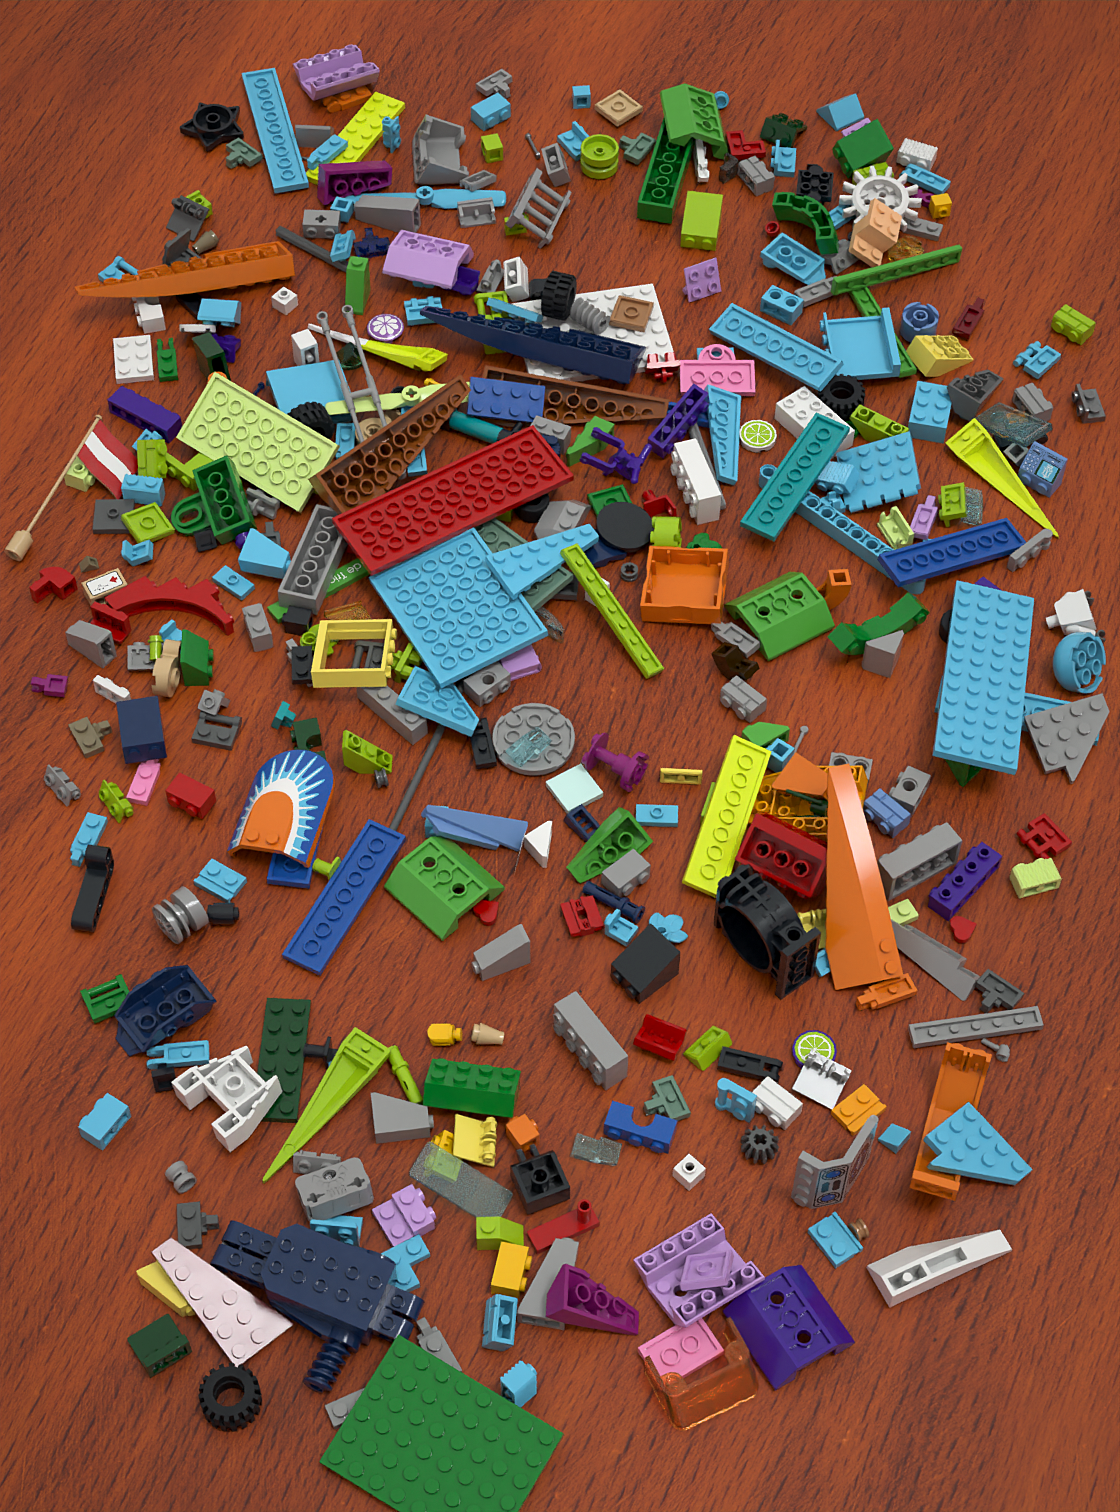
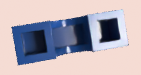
M612 1100L604 1122L605 1135L614 1140L628 1141L634 1146L650 1148L656 1153L669 1154L677 1131V1120L655 1114L654 1120L650 1125L641 1127L633 1122L634 1107Z

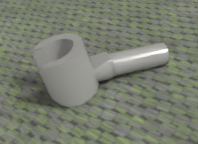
M985 1038L982 1039L981 1043L997 1051L996 1058L999 1061H1008L1010 1049L1007 1045L1001 1044L999 1046Z

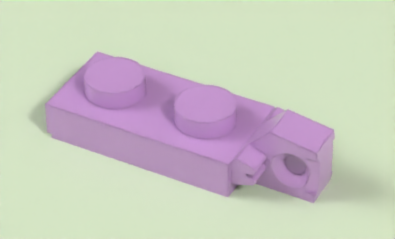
M928 495L925 505H918L910 525L914 532V538L928 539L938 507H935V496Z

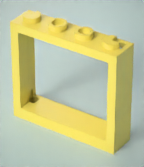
M392 619L320 620L311 669L313 688L387 687L388 678H391L390 665H393L392 652H395V640L393 639H397V629H393ZM385 639L381 668L325 669L330 640Z

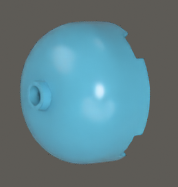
M1075 632L1065 636L1058 643L1053 655V671L1057 681L1063 688L1071 692L1092 693L1097 689L1103 679L1098 677L1101 673L1102 665H1106L1105 650L1101 639L1095 637L1091 632ZM1091 675L1096 676L1095 681L1092 685L1085 688H1080V684H1089L1091 680Z

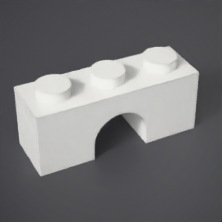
M132 297L133 302H137L134 303L135 313L140 314V316H137L139 327H143L144 334L166 330L158 297Z

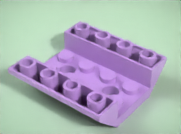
M347 45L343 49H334L329 51V53L317 54L313 58L300 59L298 62L293 63L302 89L313 101L377 82L380 73L379 68L374 63H363L362 52L356 45Z
M401 230L389 246L382 273L388 274L391 277L405 278L408 281H419L426 285L432 284L443 289H452L457 281L459 265L469 264L474 256V252L470 245Z
M712 1213L633 1259L649 1293L675 1325L685 1328L765 1280L764 1275L752 1261L745 1263L727 1242L723 1226ZM732 1250L734 1258L728 1285L687 1290V1294L682 1297L675 1295L677 1291L681 1290L680 1281L687 1255Z

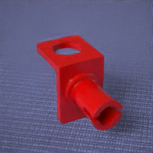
M648 489V492H643L642 499L645 500L643 510L650 517L663 512H667L670 517H677L676 506L667 494L656 497L650 489Z

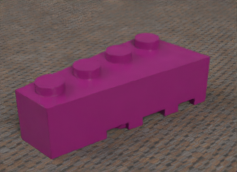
M385 160L319 164L317 198L323 205H327L334 201L336 196L341 198L351 195L356 196L367 190L372 191L389 186L392 182V167Z

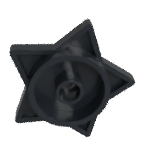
M200 102L193 118L180 126V133L198 138L207 152L222 141H230L237 138L244 139V133L237 124L240 108L239 106L226 107L220 104L207 105Z

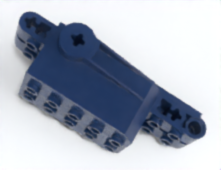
M231 1220L221 1239L224 1244H219L210 1263L212 1267L223 1274L264 1290L271 1306L324 1341L325 1339L337 1341L348 1352L352 1353L358 1352L361 1343L368 1346L373 1335L391 1343L394 1342L398 1334L408 1340L414 1328L411 1322L417 1321L425 1303L420 1297L395 1287L397 1282L396 1263L387 1256L362 1247L345 1244L299 1224H294L280 1230L276 1238Z

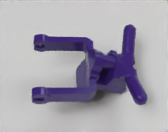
M594 427L591 436L617 447L618 451L609 458L607 463L588 453H582L580 462L602 470V474L605 477L612 473L613 470H616L627 480H631L632 484H637L641 470L640 467L643 466L644 461L652 450V445L646 444L640 455L636 457L633 452L631 454L627 453L624 449L625 443L623 440L603 432L598 427Z

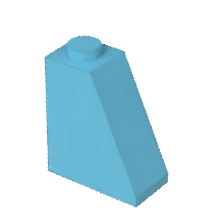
M250 528L238 562L241 571L283 579L291 559L288 551L257 530Z

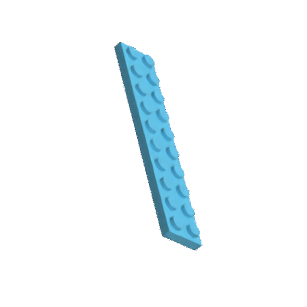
M275 68L242 73V80L274 193L309 188V182Z

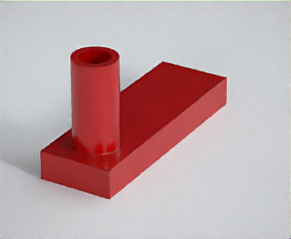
M582 1199L578 1202L577 1209L527 1231V1236L536 1254H540L550 1249L556 1238H575L599 1227L600 1222L591 1207V1202L587 1199Z

